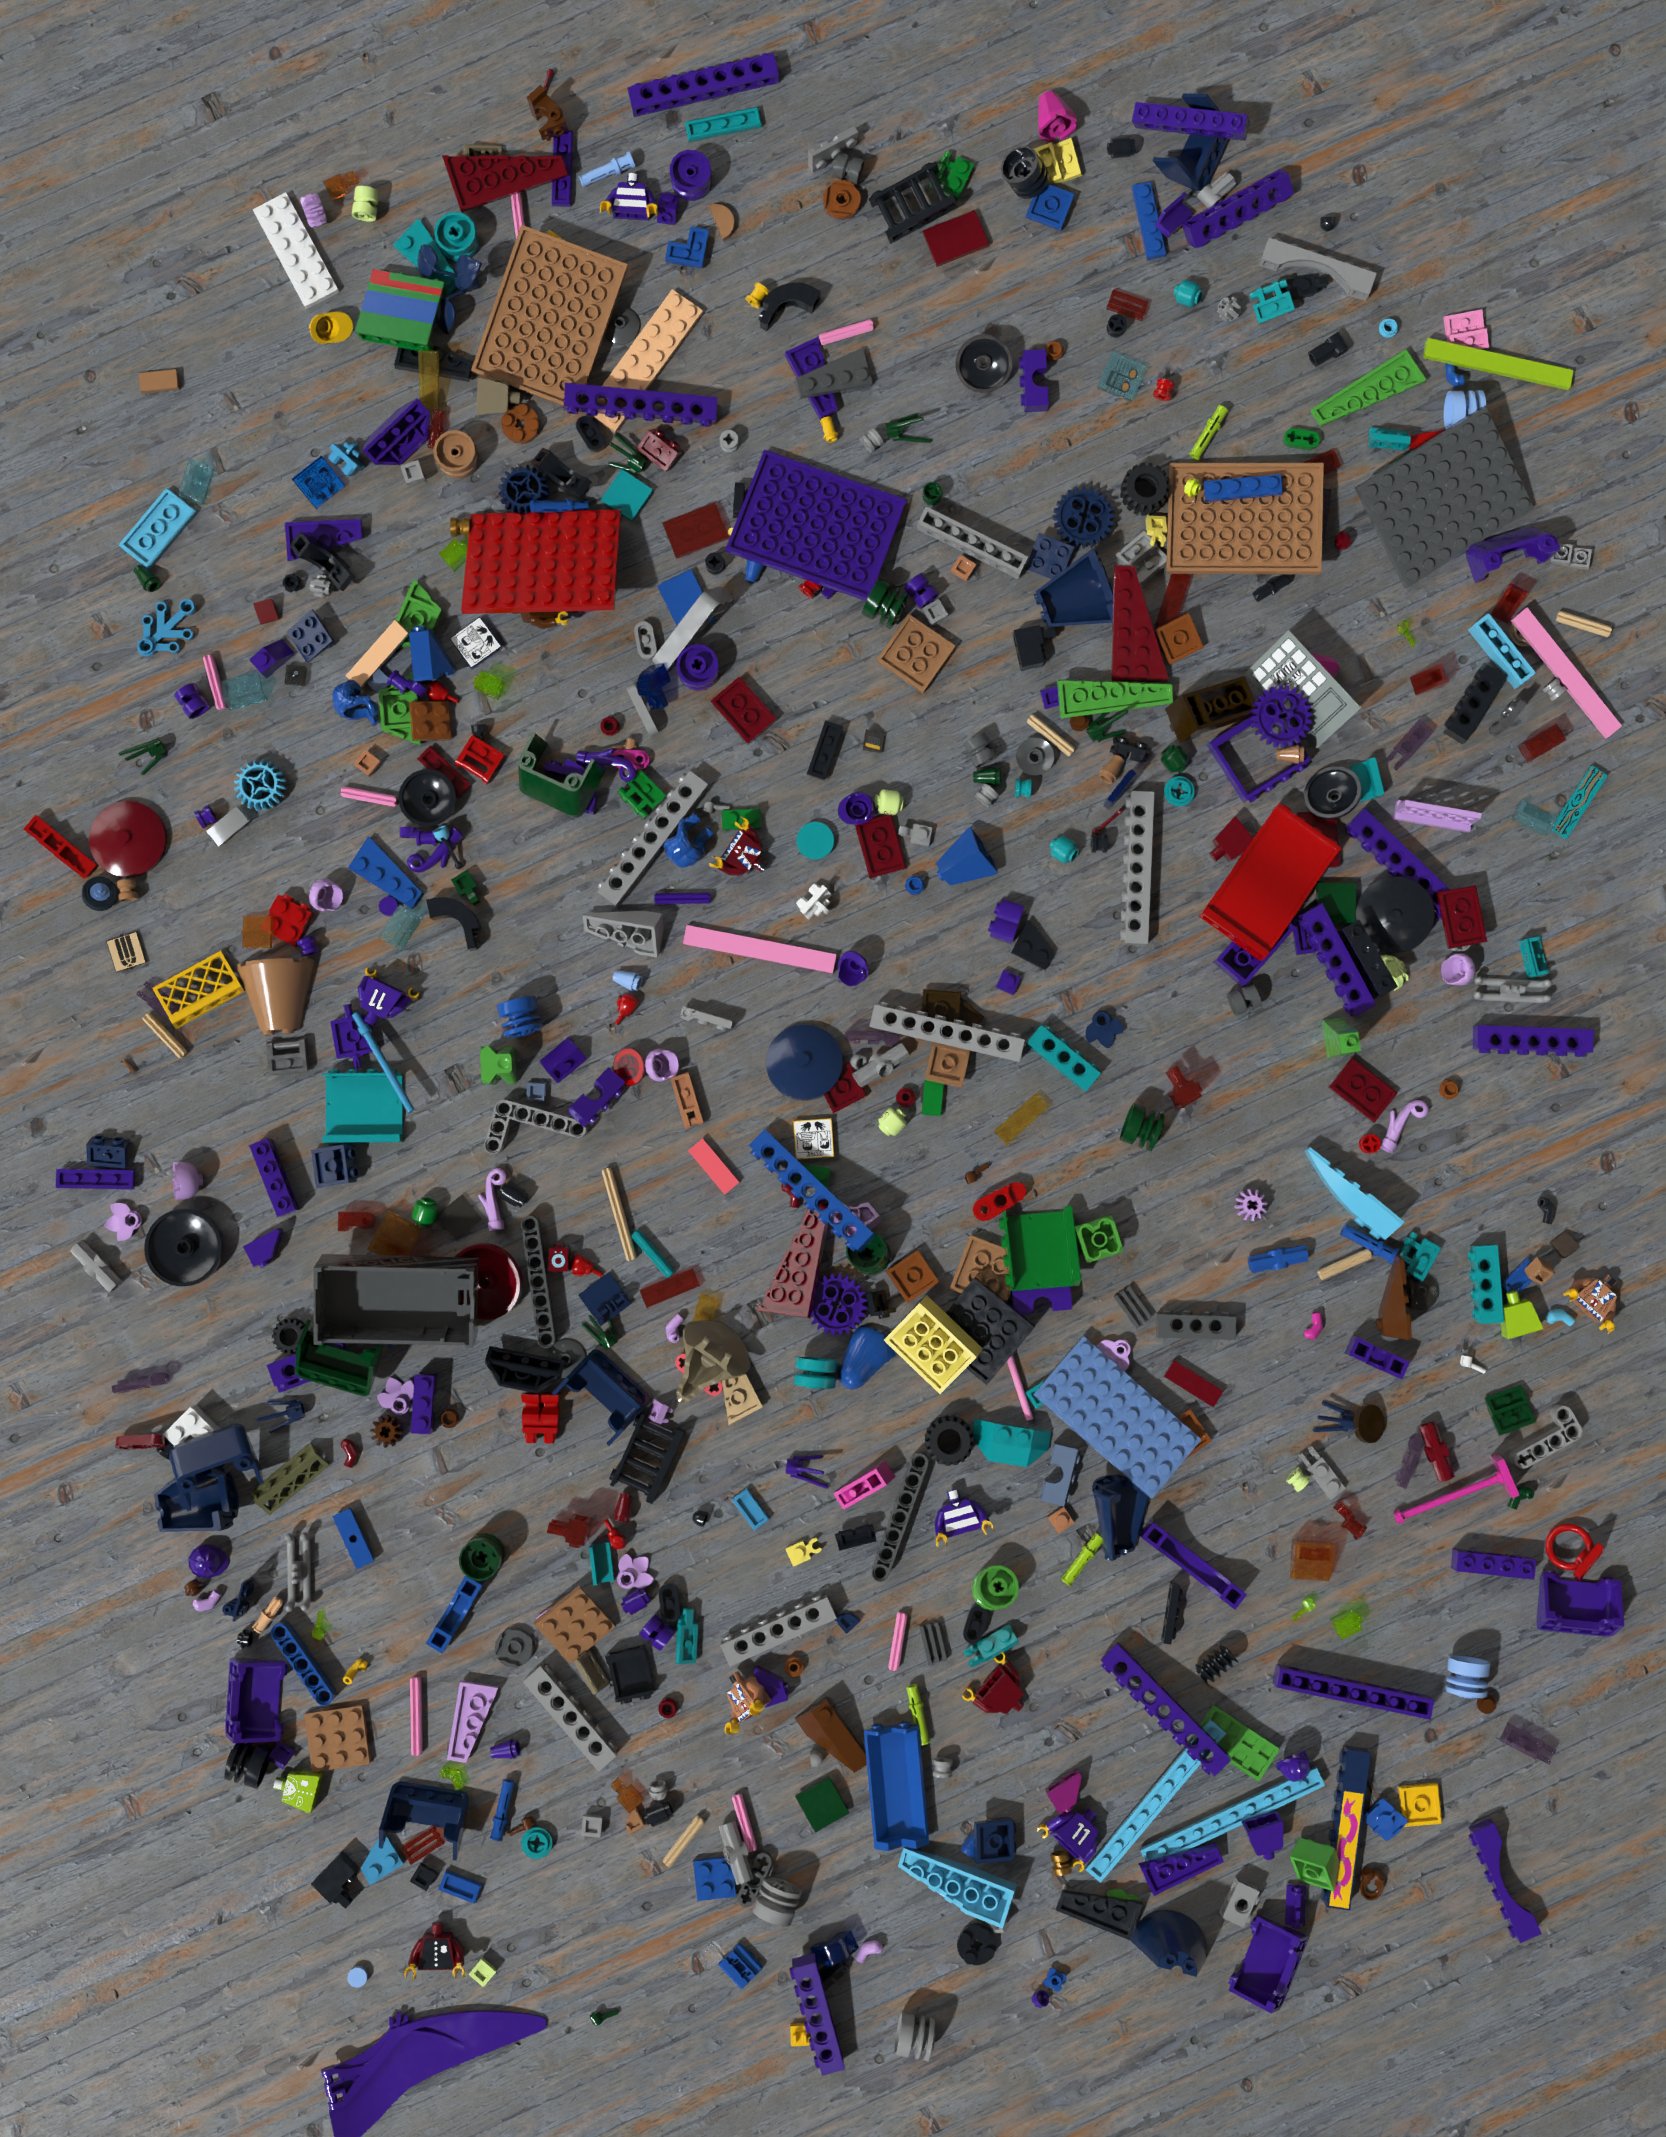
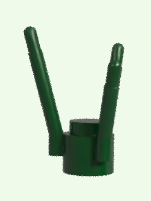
M918 413L886 423L888 438L893 437V441L932 442L931 439L899 436V434H903L902 426L924 420L923 417L915 418L918 417Z
M615 433L614 436L633 454H629L610 442L609 445L629 458L627 464L630 467L608 462V465L629 471L634 475L636 472L641 473L647 463V460L644 459L645 456L638 453L622 437Z
M1128 710L1123 711L1103 724L1099 722L1110 712L1102 713L1094 722L1088 724L1089 727L1086 728L1090 739L1093 742L1097 740L1099 743L1105 739L1124 734L1125 730L1103 735L1106 733L1104 728L1126 715Z
M157 738L121 751L118 754L121 756L140 750L126 757L125 761L134 759L146 752H149L151 757L156 756L141 772V775H144L160 759L164 758L163 753L166 752V749L160 739Z
M588 1316L600 1333L599 1336L585 1323L582 1324V1327L597 1340L600 1346H604L606 1350L618 1342L616 1337L619 1334L615 1330L612 1319L608 1321L611 1332L609 1329L604 1332L593 1316Z

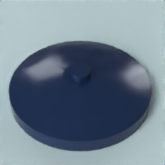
M796 1025L787 1028L774 1038L768 1048L766 1055L768 1077L772 1085L788 1098L799 1101L818 1099L830 1092L841 1076L843 1060L840 1047L827 1031L817 1026Z

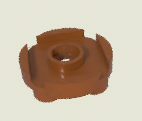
M837 180L825 189L823 205L827 215L835 219L845 220L853 218L859 210L861 196L853 183L846 180ZM841 196H844V199L847 200L843 204L837 201Z
M525 404L509 408L508 412H505L501 418L502 430L511 442L527 444L538 435L539 418L536 412ZM525 421L524 428H516L517 422Z

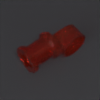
M1339 1500L1333 1508L1345 1518L1341 1527L1351 1532L1353 1538L1357 1540L1365 1533L1367 1526L1361 1525L1355 1519L1352 1511Z

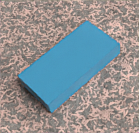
M745 1488L731 1499L754 1531L770 1520L748 1488Z

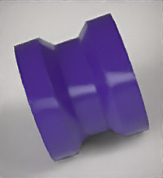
M209 805L205 806L201 811L197 810L194 812L203 829L210 823L218 822L215 813Z
M315 936L306 937L296 942L297 946L301 948V957H307L320 951L319 947L315 944Z

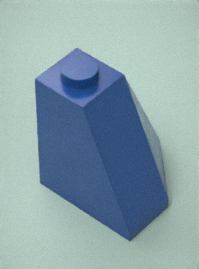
M425 625L414 626V629L409 632L414 682L437 679L443 676V673H446L447 676L455 674V665L432 629L425 628Z
M971 827L967 828L936 862L939 878L942 881L945 880L950 886L998 873L991 855H988L982 840Z

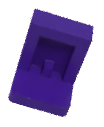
M660 193L657 205L659 215L657 216V223L675 225L679 195Z

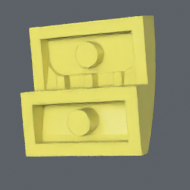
M1072 138L1056 144L1050 142L1034 149L1049 171L1048 184H1056L1082 176Z

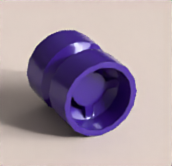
M923 573L916 575L904 587V590L909 593L910 597H915L914 602L920 609L932 603L939 595L937 589L933 585H929V580ZM924 589H926V591L920 596L919 594H920Z
M195 683L183 686L174 694L179 705L184 706L183 711L189 719L201 716L210 708L205 697L200 696L201 691Z
M654 1614L639 1632V1635L647 1641L651 1640V1645L658 1651H661L676 1631L668 1624L663 1625V1620Z

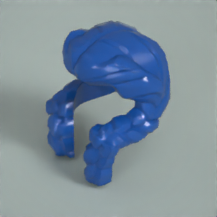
M352 679L338 684L332 692V702L337 714L348 720H359L366 717L372 726H376L378 718L375 716L378 714V708L369 696H359L361 692L360 685ZM360 704H366V705H367V707L362 708V709H361V708H359V709H357V710H352V709H351L352 707H355V706L360 705Z
M692 814L685 820L680 819L677 835L669 838L663 844L667 857L678 867L685 868L699 861L705 855V844L708 838L713 835L710 828L703 829L698 834V837L694 839L695 848L692 846L688 839L687 830L701 821L697 814Z

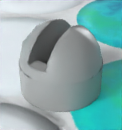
M855 1054L852 1056L850 1063L854 1069L859 1070L867 1064V1058L863 1055Z
M818 1751L809 1752L811 1768L820 1766L823 1763V1755Z

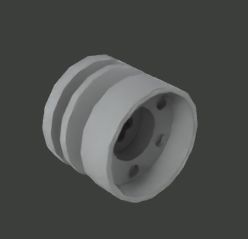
M769 1876L764 1877L762 1881L763 1886L760 1887L759 1891L763 1896L757 1897L753 1913L771 1924L785 1927L791 1926L795 1915V1910L792 1907L798 1906V1899L801 1897L802 1890L786 1880Z
M901 2012L895 2038V2056L908 2058L911 2049H914L916 2060L919 2059L921 2051H923L922 2059L928 2062L935 2043V2018L929 2017L925 2026V2016H921L919 2023L915 2024L914 2014Z

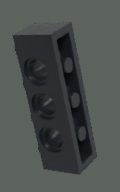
M1486 665L1483 669L1479 668L1473 677L1476 679L1473 685L1469 684L1463 693L1466 695L1463 701L1459 700L1454 707L1455 714L1453 717L1449 716L1444 723L1446 728L1443 733L1464 744L1471 736L1507 676L1489 665ZM1480 684H1484L1486 686V692L1481 691L1479 687ZM1470 700H1474L1477 703L1476 708L1470 705ZM1460 716L1466 717L1467 724H1463L1460 721Z

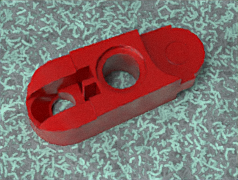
M1013 1182L978 1199L972 1206L973 1215L980 1221H988L1024 1199L1023 1197L1026 1194L1025 1186L1022 1183ZM998 1195H1003L1006 1199L1003 1206H999L995 1202ZM982 1206L987 1207L988 1211L986 1213L981 1212Z

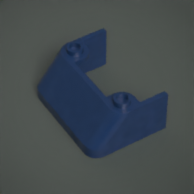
M1183 93L1182 98L1190 108L1220 111L1208 94ZM1190 134L1179 159L1154 157L1152 161L1167 179L1192 190L1201 191L1208 185L1228 139Z
M597 1349L592 1350L552 1392L553 1395H556L564 1385L573 1392H580L585 1388L612 1413L608 1418V1424L616 1432L606 1443L608 1446L614 1442L649 1403L648 1394L602 1351Z
M232 1424L173 1446L169 1451V1459L175 1481L187 1511L191 1510V1496L189 1492L197 1486L195 1474L233 1461L235 1467L240 1471L254 1469L259 1484H263L261 1466L247 1431L241 1424Z
M403 1781L396 1782L391 1788L379 1827V1848L383 1849L387 1832L399 1833L404 1830L407 1822L443 1827L445 1840L453 1843V1860L456 1861L464 1833L468 1795L459 1790Z

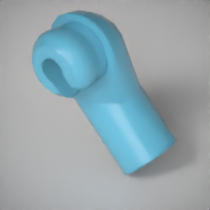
M1563 1309L1551 1310L1545 1316V1320L1549 1324L1562 1320L1568 1326H1571L1576 1320Z

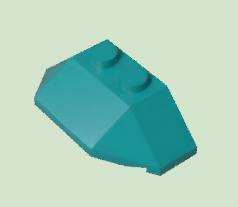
M975 1418L972 1434L975 1443L988 1461L1028 1467L1048 1451L1051 1431Z

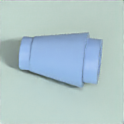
M618 970L614 972L613 981L631 991H638L641 987L643 978L639 976V973Z

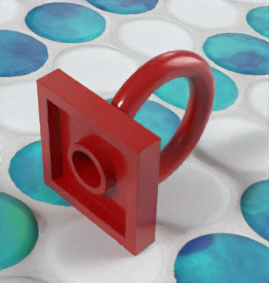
M1564 1523L1554 1527L1547 1535L1545 1541V1550L1550 1561L1561 1569L1575 1570L1573 1577L1578 1581H1581L1603 1554L1605 1548L1599 1543L1594 1547L1589 1533L1579 1525ZM1565 1531L1579 1534L1585 1542L1586 1548L1572 1563L1559 1559L1553 1549V1542L1556 1536Z

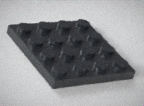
M974 1277L946 1312L955 1323L983 1348L966 1369L986 1385H988L1035 1328L1032 1322L976 1277Z

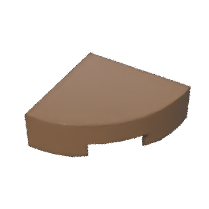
M637 1807L630 1812L627 1819L626 1829L628 1835L646 1826Z

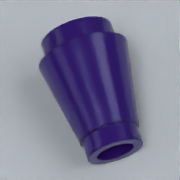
M510 1739L491 1747V1757L493 1759H515L516 1756L521 1754L519 1741Z

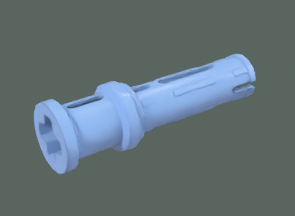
M626 152V155L617 159L612 158L610 163L579 175L578 177L583 188L615 173L620 175L621 171L628 168H636L630 152Z

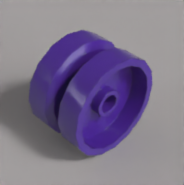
M685 150L679 152L673 158L670 164V178L674 192L680 198L687 201H696L708 194L712 186V173L706 156L696 150Z
M700 644L690 645L683 649L678 656L676 665L679 678L683 685L690 690H707L718 680L720 673L718 659L713 650L707 646Z

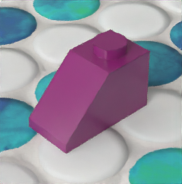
M1078 1768L1045 1789L1047 1796L1059 1814L1062 1812L1068 1813L1074 1808L1073 1805L1076 1804L1082 1777Z

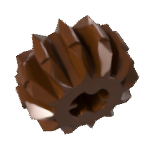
M387 1414L385 1419L380 1416L378 1417L379 1422L373 1421L372 1424L376 1428L370 1429V1432L376 1433V1435L371 1437L372 1440L379 1439L376 1445L379 1446L383 1442L384 1448H387L389 1443L393 1447L396 1445L395 1440L401 1441L402 1438L397 1434H403L404 1430H398V1427H401L403 1424L402 1422L395 1423L398 1419L397 1417L391 1420V1416ZM385 1426L386 1429L390 1428L391 1432H389L388 1434L383 1433V1431L385 1430Z

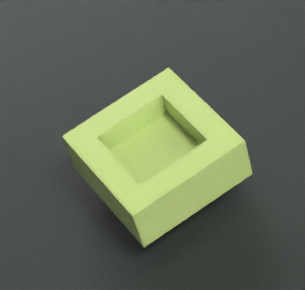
M482 1957L468 1975L484 1987L496 1973L497 1969Z

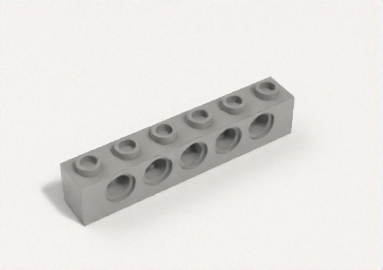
M925 507L917 523V530L1016 579H1019L1027 563L1028 556L931 508Z
M818 1594L811 1598V1602L806 1604L804 1601L794 1605L795 1609L787 1612V1609L782 1610L776 1614L777 1617L771 1620L767 1617L759 1621V1625L753 1628L750 1625L741 1629V1633L735 1636L732 1633L723 1637L724 1641L721 1642L720 1646L729 1667L837 1619L828 1595ZM816 1608L819 1614L816 1617H811L808 1614V1610ZM793 1616H798L801 1619V1623L793 1625L790 1619ZM775 1624H780L783 1627V1631L776 1633L772 1627ZM762 1632L766 1638L763 1641H758L755 1638V1634ZM744 1640L748 1646L745 1649H740L737 1646V1642Z
M542 1663L523 1680V1683L599 1772L617 1756V1745L611 1739L608 1740L604 1736L605 1731L600 1725H595L591 1720L593 1719L591 1714L586 1709L583 1711L579 1706V1700L566 1691L567 1686L565 1683L555 1678L553 1669L549 1665L545 1666ZM542 1682H549L552 1689L545 1690L542 1687ZM555 1697H562L564 1704L558 1705L555 1702ZM570 1711L575 1712L577 1719H569L567 1713ZM580 1727H587L590 1733L587 1735L582 1734ZM595 1741L600 1742L602 1749H595L592 1743Z

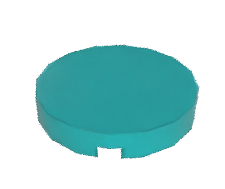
M811 822L805 824L799 830L796 843L799 852L804 857L810 860H819L831 853L834 847V836L827 825L821 822Z

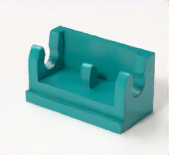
M1541 936L1518 942L1527 979L1550 973L1549 969H1547L1540 941L1542 940Z

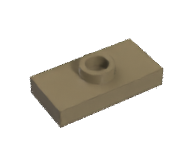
M590 1650L573 1661L593 1695L610 1684Z

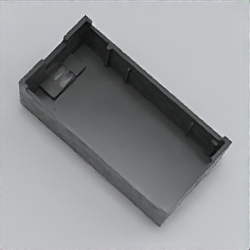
M322 1254L313 1268L314 1345H322V1343L465 1345V1348H473L478 1334L479 1257ZM461 1290H464V1305L461 1304ZM467 1290H469L470 1305H467Z

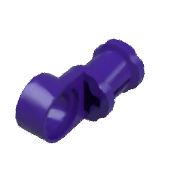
M398 670L392 672L387 681L389 686L393 685L399 689L402 695L410 689L423 698L428 691L416 681L407 680L401 676Z
M400 827V837L416 838L417 846L422 844L437 846L438 844L433 831H422L415 827Z

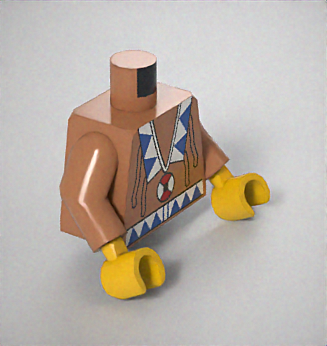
M1607 1275L1602 1281L1597 1278L1588 1277L1576 1280L1569 1290L1563 1292L1564 1296L1569 1294V1302L1572 1301L1593 1321L1598 1323L1603 1321V1324L1599 1326L1600 1330L1606 1327L1608 1330L1607 1334L1614 1331L1615 1325L1613 1321L1617 1295L1610 1289L1617 1281L1613 1277Z
M739 1671L729 1677L734 1686L727 1693L732 1707L730 1718L732 1723L728 1722L726 1724L725 1733L730 1735L740 1731L738 1722L741 1723L754 1715L759 1716L764 1707L772 1701L765 1692L764 1687L755 1677L751 1676L744 1680Z

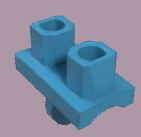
M345 442L344 445L331 444L329 448L332 451L328 459L336 465H339L343 459L346 464L341 470L347 476H353L357 470L364 469L365 465L357 459L361 454L358 452L359 445L356 442L351 445L348 442Z

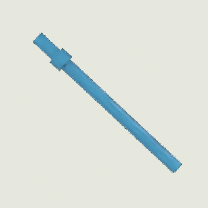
M355 1012L352 1014V1017L359 1027V1033L365 1037L407 1112H413L415 1109L372 1036L371 1028L368 1024H365L360 1013Z

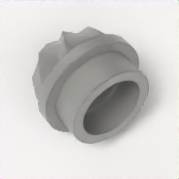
M663 1780L651 1782L649 1788L650 1796L654 1800H663L668 1792L666 1782Z

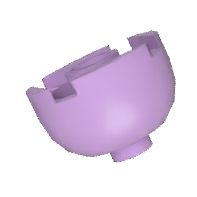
M173 1162V1172L175 1171L173 1177L175 1200L190 1199L198 1192L199 1185H203L202 1174H198L197 1168L189 1162Z

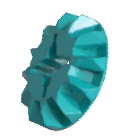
M1173 777L1164 787V797L1169 804L1175 807L1185 806L1194 797V786L1185 777ZM1179 784H1181V791H1183L1184 794H1181L1180 797L1177 799V793H1175L1173 790H1177Z
M534 1827L526 1831L521 1839L523 1852L532 1859H541L548 1855L552 1848V1836L548 1833L547 1829ZM537 1835H539V1841L543 1844H539L537 1850H535V1844L531 1841H534Z

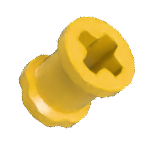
M756 282L754 290L745 299L751 306L759 309L761 301L770 292L764 285Z

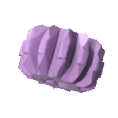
M310 193L301 197L300 201L309 226L318 227L326 223L327 218L319 195Z
M1247 1189V1195L1241 1191L1242 1199L1235 1198L1237 1202H1240V1205H1235L1234 1208L1241 1209L1237 1215L1241 1216L1244 1214L1243 1220H1247L1250 1216V1220L1255 1221V1215L1261 1219L1260 1211L1267 1212L1265 1208H1262V1205H1268V1202L1261 1201L1265 1195L1258 1196L1259 1190H1255L1252 1194V1190ZM1248 1201L1255 1203V1205H1253L1255 1207L1254 1209H1248Z

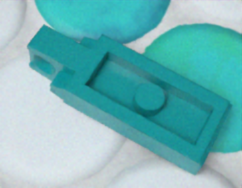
M682 1608L681 1619H678L675 1661L677 1664L696 1663L698 1624L696 1619L693 1618L694 1610L691 1608Z

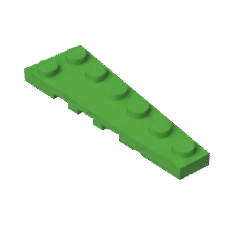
M1405 349L1312 408L1310 413L1318 425L1322 427L1421 385L1426 381V378Z
M1057 680L1060 718L1173 703L1172 684Z

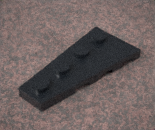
M1062 1890L1056 1911L1130 1940L1143 1902Z

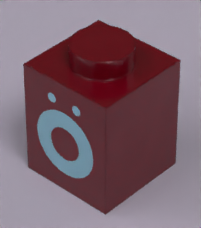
M554 1244V1248H549L548 1271H570V1248H566V1244Z

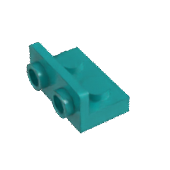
M1370 428L1367 447L1405 451L1410 445L1411 436H1407V431Z

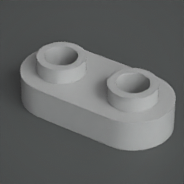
M642 621L637 623L634 628L637 650L642 659L651 660L657 653L654 631L650 623ZM647 630L648 632L646 635H641V631ZM646 648L651 649V652L649 654H646L644 652Z

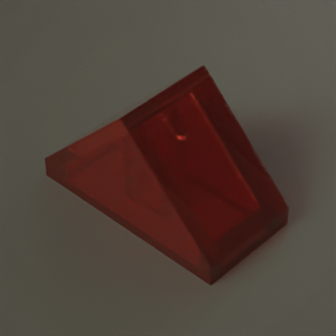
M1510 583L1503 589L1491 615L1508 624L1526 596L1527 591Z
M1444 663L1410 677L1415 695L1441 688L1450 681Z

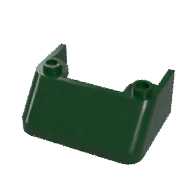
M532 732L518 760L520 791L524 795L571 817L578 818L582 816L606 769L591 758L583 776L578 773H571L566 777L564 783L536 772L534 769L548 743Z
M307 1320L297 1343L295 1374L308 1381L356 1395L368 1396L381 1360L383 1344H378L376 1349H365L361 1355L325 1345V1343L314 1345V1332H311L312 1320Z

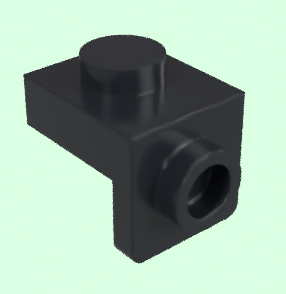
M885 1290L866 1293L870 1316H878L879 1319L890 1317V1313L896 1312V1308L888 1309Z

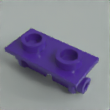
M1286 1885L1285 1925H1293V1928L1300 1929L1301 1926H1305L1306 1886Z

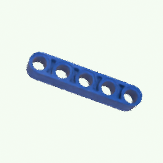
M280 1621L275 1624L271 1629L273 1640L315 1701L321 1706L328 1705L336 1697L335 1687L293 1626L288 1621ZM278 1626L285 1629V1635L278 1633ZM292 1642L296 1645V1651L289 1649V1643ZM300 1659H305L308 1663V1666L302 1667L300 1665ZM311 1675H316L319 1679V1682L313 1683L311 1681ZM322 1691H327L330 1694V1699H324Z

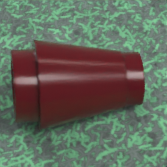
M620 1493L613 1513L615 1516L614 1521L630 1522V1518H632V1495Z

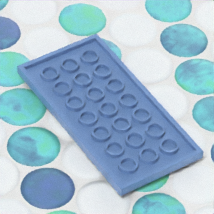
M1082 1336L1033 1394L1150 1499L1157 1494L1202 1440L1084 1336Z

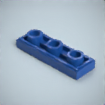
M352 1508L332 1516L356 1570L374 1562L375 1558ZM352 1535L357 1537V1541L352 1540Z

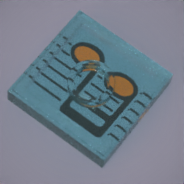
M1111 352L1097 389L1132 402L1146 366Z

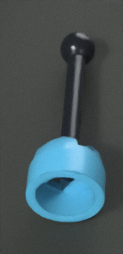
M447 826L438 827L433 831L435 838L445 843L455 862V868L461 869L462 863L456 858L447 840L450 836Z

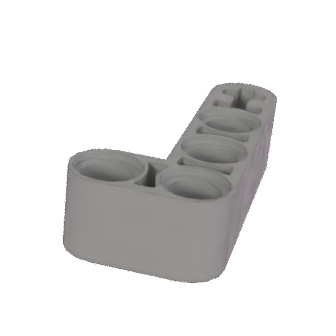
M1554 1405L1550 1410V1416L1556 1427L1513 1450L1509 1455L1510 1463L1518 1468H1528L1580 1439L1583 1431L1572 1410L1564 1405ZM1561 1409H1563L1565 1415L1563 1418L1560 1419L1558 1417V1412ZM1573 1426L1574 1433L1569 1436L1568 1428ZM1556 1435L1557 1443L1552 1445L1551 1438ZM1540 1445L1541 1451L1535 1455L1534 1447ZM1519 1455L1524 1456L1521 1458V1463L1518 1462V1460L1520 1459Z

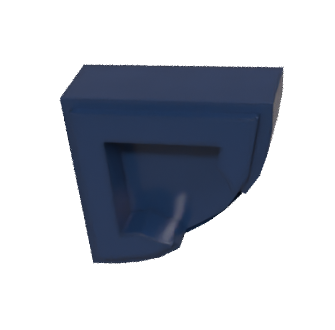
M843 1613L838 1615L835 1621L847 1634L861 1619L854 1614Z

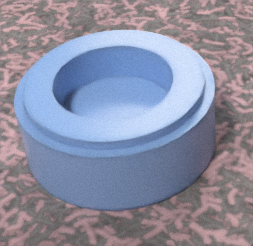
M354 1966L347 1976L349 1984L356 1988L362 1987L368 1979L366 1968Z

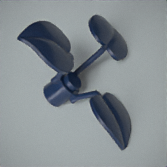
M422 244L417 259L421 275L431 277L434 271L456 277L455 285L460 289V291L445 297V300L441 299L436 315V322L439 328L445 334H450V330L455 322L456 310L453 303L449 300L460 294H465L466 290L477 289V275L482 263L468 255H461L456 264L457 274L440 270L435 267L438 262L435 250L429 245Z

